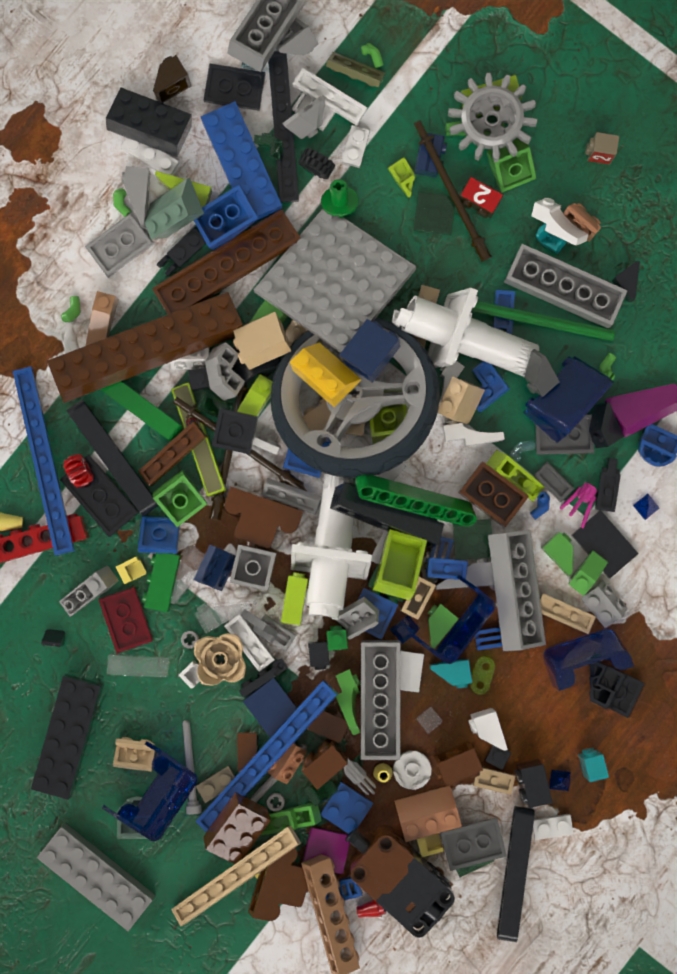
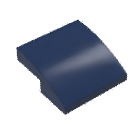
M210 545L193 580L222 591L233 569L236 555Z

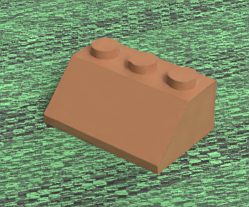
M450 785L394 800L405 842L462 827Z

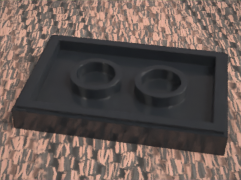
M209 63L203 101L225 106L236 102L238 108L260 111L266 73Z
M601 510L586 522L584 528L580 527L571 535L588 555L594 550L608 561L602 572L609 579L639 554Z

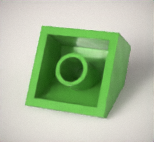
M518 138L513 141L518 151L515 157L509 153L505 146L499 148V161L494 162L492 149L487 150L489 164L501 193L536 179L530 147Z
M181 470L153 492V499L176 527L207 505L206 500L184 470Z

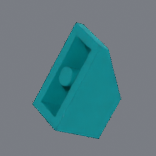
M468 659L429 664L432 671L457 688L468 687L469 683H472Z

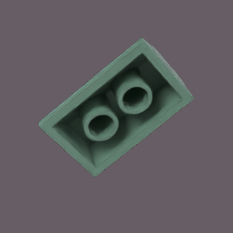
M187 178L150 203L144 223L151 240L168 238L204 214L190 178Z

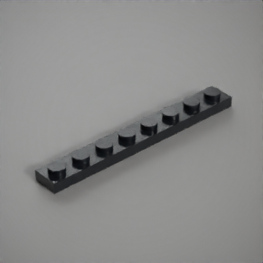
M274 51L268 64L279 196L281 203L299 202L293 132L282 124L292 117L287 53Z

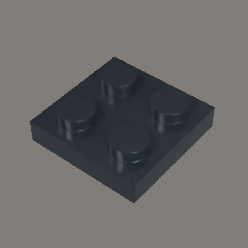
M220 408L212 446L250 455L259 416Z

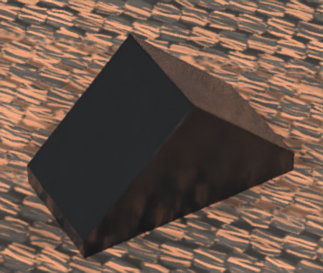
M635 261L612 280L614 285L627 290L625 299L628 302H633L636 299L640 261Z

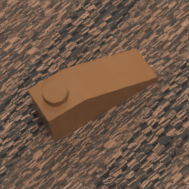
M97 291L92 307L86 346L109 337L119 301L116 296Z

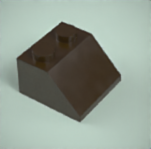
M177 55L165 58L159 65L153 92L156 100L161 103L192 87L188 73Z

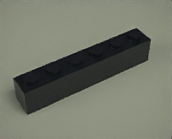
M344 482L335 487L330 509L387 532L391 529L427 540L426 547L428 548L440 544L444 523L437 521L438 519L363 500L359 497L357 488L352 483Z

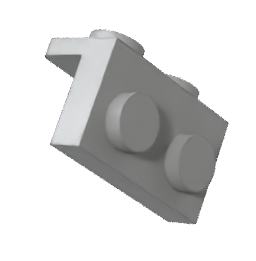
M603 580L581 598L604 628H607L623 617L627 611L624 602L616 597L612 587Z
M363 597L340 610L338 620L336 621L347 629L346 636L350 640L378 624L379 609Z

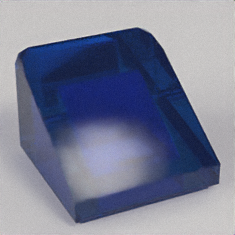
M406 615L390 630L403 644L415 635L420 628L409 615Z

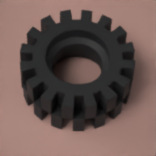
M305 148L298 161L299 165L305 170L325 180L329 178L335 167L332 160L311 148Z

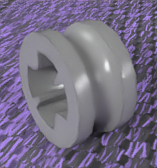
M187 631L181 637V643L186 648H193L195 642L199 640L198 634L194 631ZM187 634H192L191 637H195L192 645H188L189 642H185V639L188 637Z
M272 793L267 800L268 808L272 811L281 810L285 803V799L280 793ZM274 797H278V800L281 802V805H277L278 807H274L273 803L270 802L271 799L274 800Z

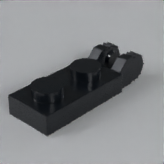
M193 228L167 252V255L157 263V266L161 268L172 259L175 263L165 272L168 277L186 264L207 243L203 236Z

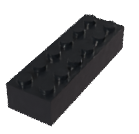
M68 674L63 676L31 790L67 800L72 797L104 684Z

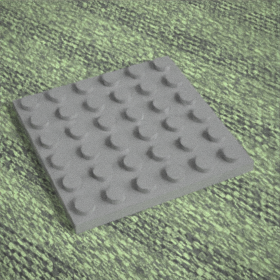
M322 209L300 234L301 239L288 248L254 288V292L341 353L367 319L372 322L376 319L415 272L416 266L344 217L332 216Z

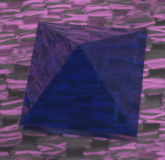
M648 493L633 505L644 520L659 509V506Z
M551 769L549 789L569 791L571 772Z

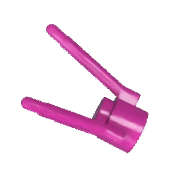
M584 483L582 487H578L576 492L560 506V510L564 509L578 496L579 500L569 513V516H573L582 502L588 503L589 501L581 524V528H584L592 505L597 499L595 497L597 489L589 483Z

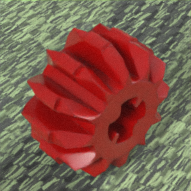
M72 455L64 460L63 467L75 487L85 486L93 481V474L89 464L82 455Z

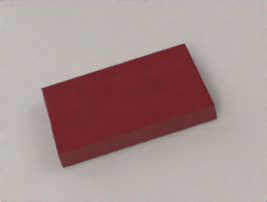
M136 587L98 599L116 654L154 641Z

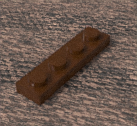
M193 421L138 472L149 486H153L199 445L207 435L197 422Z

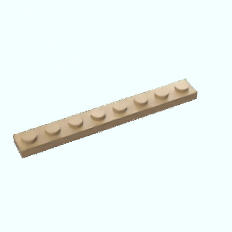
M292 826L285 828L171 910L180 926L190 922L301 844Z

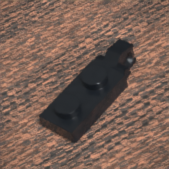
M608 458L607 466L602 467L595 504L596 510L615 512L621 477L620 470L616 469L617 459Z
M283 658L273 662L271 670L268 671L266 668L257 674L258 678L254 681L249 679L242 683V688L239 690L242 697H245L288 668Z

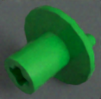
M334 180L330 184V188L321 196L323 210L332 216L342 218L351 214L358 206L359 198L357 193L352 188L347 187V183L344 180Z

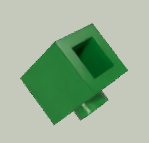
M342 625L330 626V630H327L328 651L348 649L346 628L342 629Z

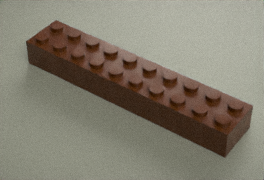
M229 292L47 360L63 403L232 339L235 337L233 330L242 327L243 324Z

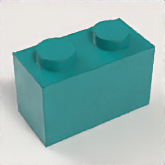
M586 748L582 750L583 753L578 754L583 776L589 782L609 778L604 756L597 749L594 750V748Z

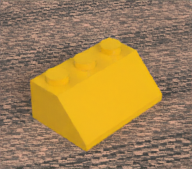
M320 342L303 348L290 361L292 370L333 407L361 381L359 376Z

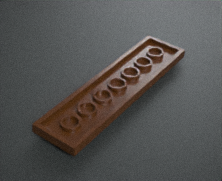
M281 209L158 284L152 290L167 314L174 313L209 299L287 251L301 237Z

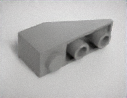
M106 566L91 575L59 602L71 617L106 592L119 580L110 567Z

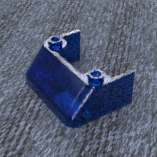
M460 575L456 578L478 596L438 649L435 650L415 634L411 636L446 664H452L459 658L495 609V602Z
M146 741L145 745L157 753L152 761V768L158 773L157 777L137 807L127 803L120 808L118 813L103 805L102 809L150 841H157L163 836L197 783V776L167 753Z

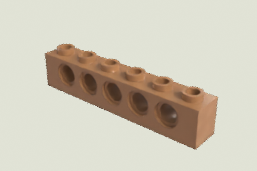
M321 854L302 862V868L331 973L349 974L360 969L358 962L360 958L353 944L355 940L349 929L348 924L350 921L344 911L343 906L345 903L338 889L340 884L334 874L333 869L335 866L332 859Z

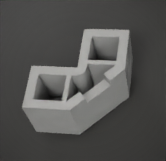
M227 343L214 347L205 361L210 389L224 401L237 396L245 382L232 370L233 365L238 359V353Z

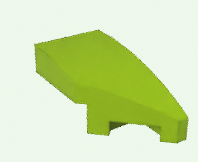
M403 157L387 169L405 195L410 197L415 176L413 170Z

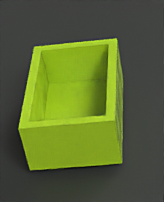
M390 529L385 537L373 590L410 601L415 594L427 540Z

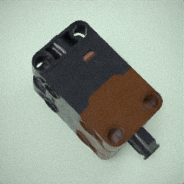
M379 826L368 839L357 831L358 828L355 827L345 838L346 842L349 841L358 849L350 859L351 879L413 936L417 938L424 937L454 903L455 897L449 880L432 863L421 857V854L409 842H405V839L390 826ZM424 925V927L421 930H415L413 928L415 927L416 929H419Z

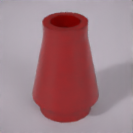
M374 899L356 907L359 918L382 917V915L386 914V910Z

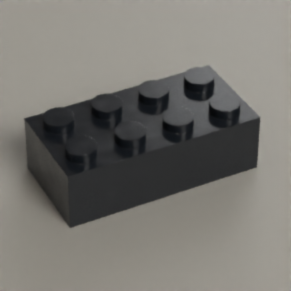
M120 87L106 116V129L108 131L178 157L192 127V114Z

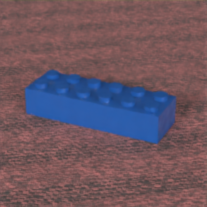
M236 102L200 116L231 189L238 185L241 186L259 218L255 222L281 210L282 204Z

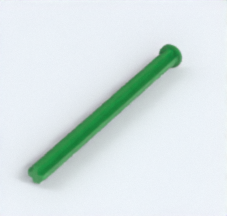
M477 301L475 307L471 309L472 312L613 341L615 337V331L612 329Z

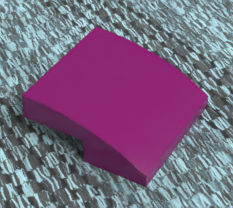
M311 827L303 862L322 854L332 859L335 866L333 869L334 873L343 874L350 844L349 841H345L348 834Z

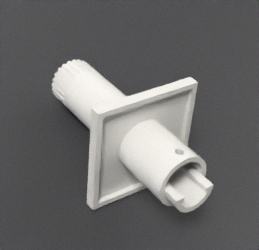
M473 288L448 294L444 306L414 296L407 309L394 310L392 322L397 327L401 326L402 331L431 342L427 353L435 368L453 365L457 361L459 353L524 377L531 351L533 349L539 351V346L535 343L471 318L473 314L470 313L471 309L475 307L478 301V296H476L478 290Z
M325 473L315 543L313 547L302 542H298L297 545L292 544L291 570L310 572L306 605L309 606L308 616L321 615L338 620L339 611L343 610L347 577L363 580L368 578L372 555L362 550H357L355 553L351 549L354 518L330 509L335 487L348 482L357 488L356 478L337 477Z

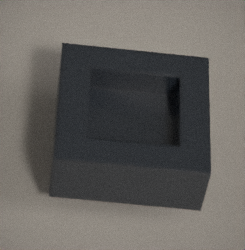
M492 745L485 761L503 770L511 752Z

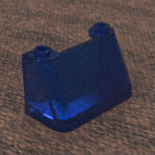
M568 356L561 364L563 369L557 375L560 382L543 397L540 395L536 399L531 397L525 404L527 408L523 412L556 443L573 430L614 383L607 375L576 356L573 358Z
M610 629L600 630L549 647L543 654L552 686L559 691L573 686L575 683L574 669L601 660H611L613 666L620 670L634 667L629 652L616 632Z

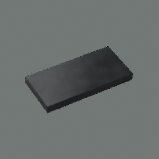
M87 455L85 459L93 474V481L85 486L75 487L67 474L60 481L108 537H111L139 512L90 455Z

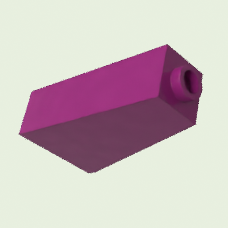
M676 384L605 399V403L610 402L624 438L677 411Z

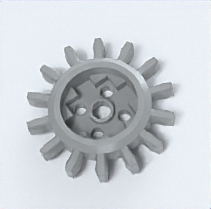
M487 73L485 78L486 87L479 89L476 82L471 78L468 80V87L472 92L469 97L461 92H455L454 99L464 106L463 109L449 108L448 116L461 118L462 123L450 127L449 132L450 135L464 132L467 136L459 144L461 151L467 148L470 143H474L478 146L475 151L476 160L479 161L485 148L492 149V158L494 162H498L500 157L499 148L506 146L509 153L515 157L518 151L513 141L516 138L526 144L530 143L531 137L521 131L522 126L536 127L537 119L524 117V112L534 109L536 103L535 100L521 104L518 98L525 93L526 86L524 84L518 87L515 92H511L507 89L510 84L509 75L504 77L500 87L492 85V75ZM498 106L500 110L495 111L493 107ZM481 114L483 117L478 119L476 115ZM494 115L498 121L490 124L487 121V117ZM502 123H507V124H508V127H507V128H503V127L501 126V124H502ZM490 131L491 134L486 136L484 132Z

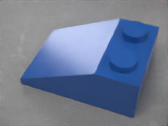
M238 185L202 207L204 214L195 219L194 222L208 247L216 250L235 238L259 218L241 186Z

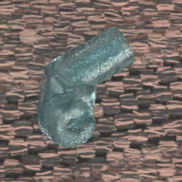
M533 440L520 442L509 452V456L515 462L520 461L522 458L520 454L524 451L535 450L536 444Z

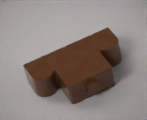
M231 486L224 505L226 511L232 515L241 513L234 536L247 541L246 545L257 548V545L271 548L279 526L285 533L291 534L297 531L304 513L301 510Z
M296 848L259 872L248 913L252 918L265 921L276 920L280 915L279 904L302 907L305 895L309 890L302 864L294 862L297 858Z

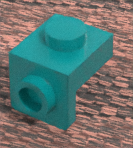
M544 223L543 226L539 227L536 238L540 245L558 254L567 241L545 231L546 223Z

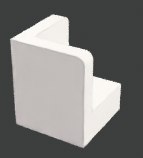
M195 660L179 674L191 689L200 682L197 675L199 664Z

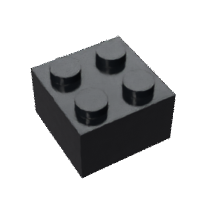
M539 759L516 764L517 770H514L516 781H518L519 785L521 784V789L518 790L523 804L526 803L529 808L551 804L552 798L544 764Z

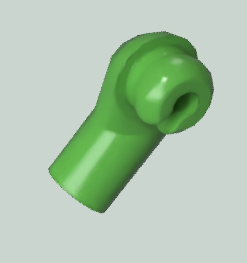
M371 43L361 46L362 54H369L372 57L375 68L384 65L378 48Z
M119 188L113 193V206L126 217L132 210L124 204V198L127 195L126 191L123 188Z
M79 296L70 297L71 307L61 315L63 322H73L80 315Z
M608 353L599 366L601 378L604 381H613L615 378L611 365L616 360V357L611 353Z

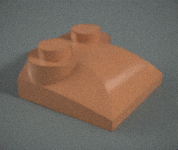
M580 203L569 205L563 213L572 224L588 234L587 241L589 242L601 229L600 221L595 216H591L586 212L585 207Z

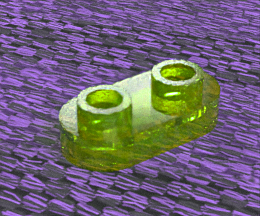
M483 656L475 663L470 688L478 695L485 694L489 690L495 670V663L491 658ZM484 663L489 664V668L487 670L482 669V665ZM481 681L484 686L479 689L477 688V683Z

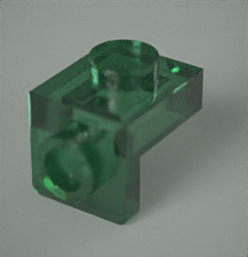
M270 133L254 135L253 143L260 147H269L270 157L276 160L280 159V155L283 153V144L280 139L273 137V134Z
M329 779L318 790L314 785H310L304 791L309 801L317 806L330 799L338 792V788Z

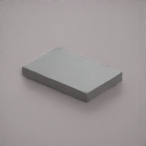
M130 213L87 244L85 248L109 278L154 244Z

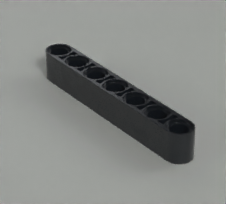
M81 399L66 410L141 515L144 517L157 508L159 505L153 499L149 489L84 400Z
M514 806L497 927V940L516 943L518 940L535 816L533 808Z

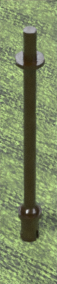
M421 120L417 121L414 125L422 139L418 144L425 145L472 238L471 246L475 248L480 261L483 262L492 257L484 242L485 238L478 235L431 142L434 136H428Z
M247 384L243 385L237 394L234 411L239 409L244 400L245 393H248L250 390L246 388ZM227 449L225 450L221 469V476L225 487L233 451ZM224 491L215 494L211 498L213 502L209 518L221 520L225 504Z
M176 397L173 403L188 413L185 418L188 419L192 416L215 432L216 423L196 410L197 404L191 407ZM253 449L250 455L247 454L277 475L280 480L279 482L301 489L300 487L303 486L304 482L292 475L290 470L280 469Z

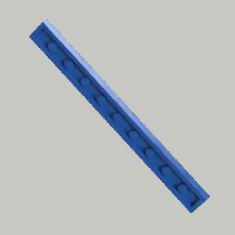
M32 367L13 371V376L54 555L58 556L74 552V544Z
M325 680L316 687L196 820L205 832L208 831L234 793L237 792L245 797L338 695Z

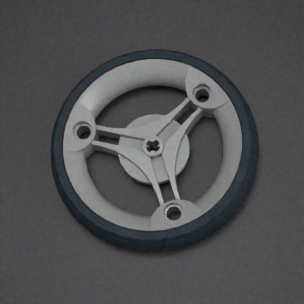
M380 318L374 320L380 323L385 331L388 333L392 331L399 337L400 348L393 358L400 363L407 375L404 382L384 383L380 382L377 377L372 383L352 370L361 378V381L335 407L326 401L331 415L323 430L311 431L302 416L299 393L303 379L292 370L290 361L303 348L319 342L339 360L340 352L308 330L292 343V346H290L291 352L282 356L273 376L271 386V412L274 424L286 446L294 455L310 467L329 475L344 478H356L360 475H378L399 466L403 461L409 459L430 434L440 402L437 372L431 358L420 342L413 335L402 331L401 327H397L392 322ZM410 391H417V392H418V393L415 394V395H409V394H408ZM403 392V395L384 396V393ZM395 404L406 405L408 412L404 420L385 439L365 447H341L339 443L341 438L353 424H361L371 420L377 415L381 407ZM337 420H340L342 424L334 436L330 432ZM325 442L331 443L328 447H322V444Z

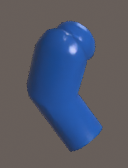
M546 492L538 494L537 507L530 512L534 520L549 510L550 497Z

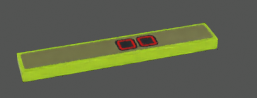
M189 382L171 389L174 400L178 397L191 407L197 404ZM177 406L184 429L194 421L197 422L207 435L204 424L192 416L188 419L185 418L188 413ZM207 435L192 450L206 495L209 497L226 491Z

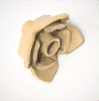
M226 633L220 637L206 636L195 642L194 654L199 661L197 675L201 684L213 686L221 681L237 682L244 678L246 664L242 657L243 644L237 635ZM223 654L225 656V663H217L218 658L216 655Z

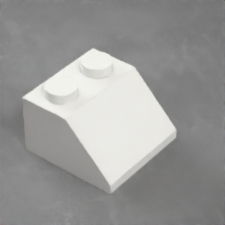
M493 708L470 714L471 720H468L473 734L476 733L479 738L504 751L508 750L496 711Z

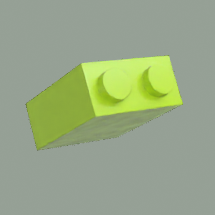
M293 572V576H288L281 618L282 623L301 625L309 579L305 578V574Z

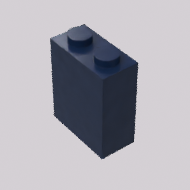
M367 319L339 354L340 360L373 383L400 348L399 337L392 331H389V333L385 331L383 326L377 321L372 322Z
M275 677L243 700V703L270 738L298 708Z

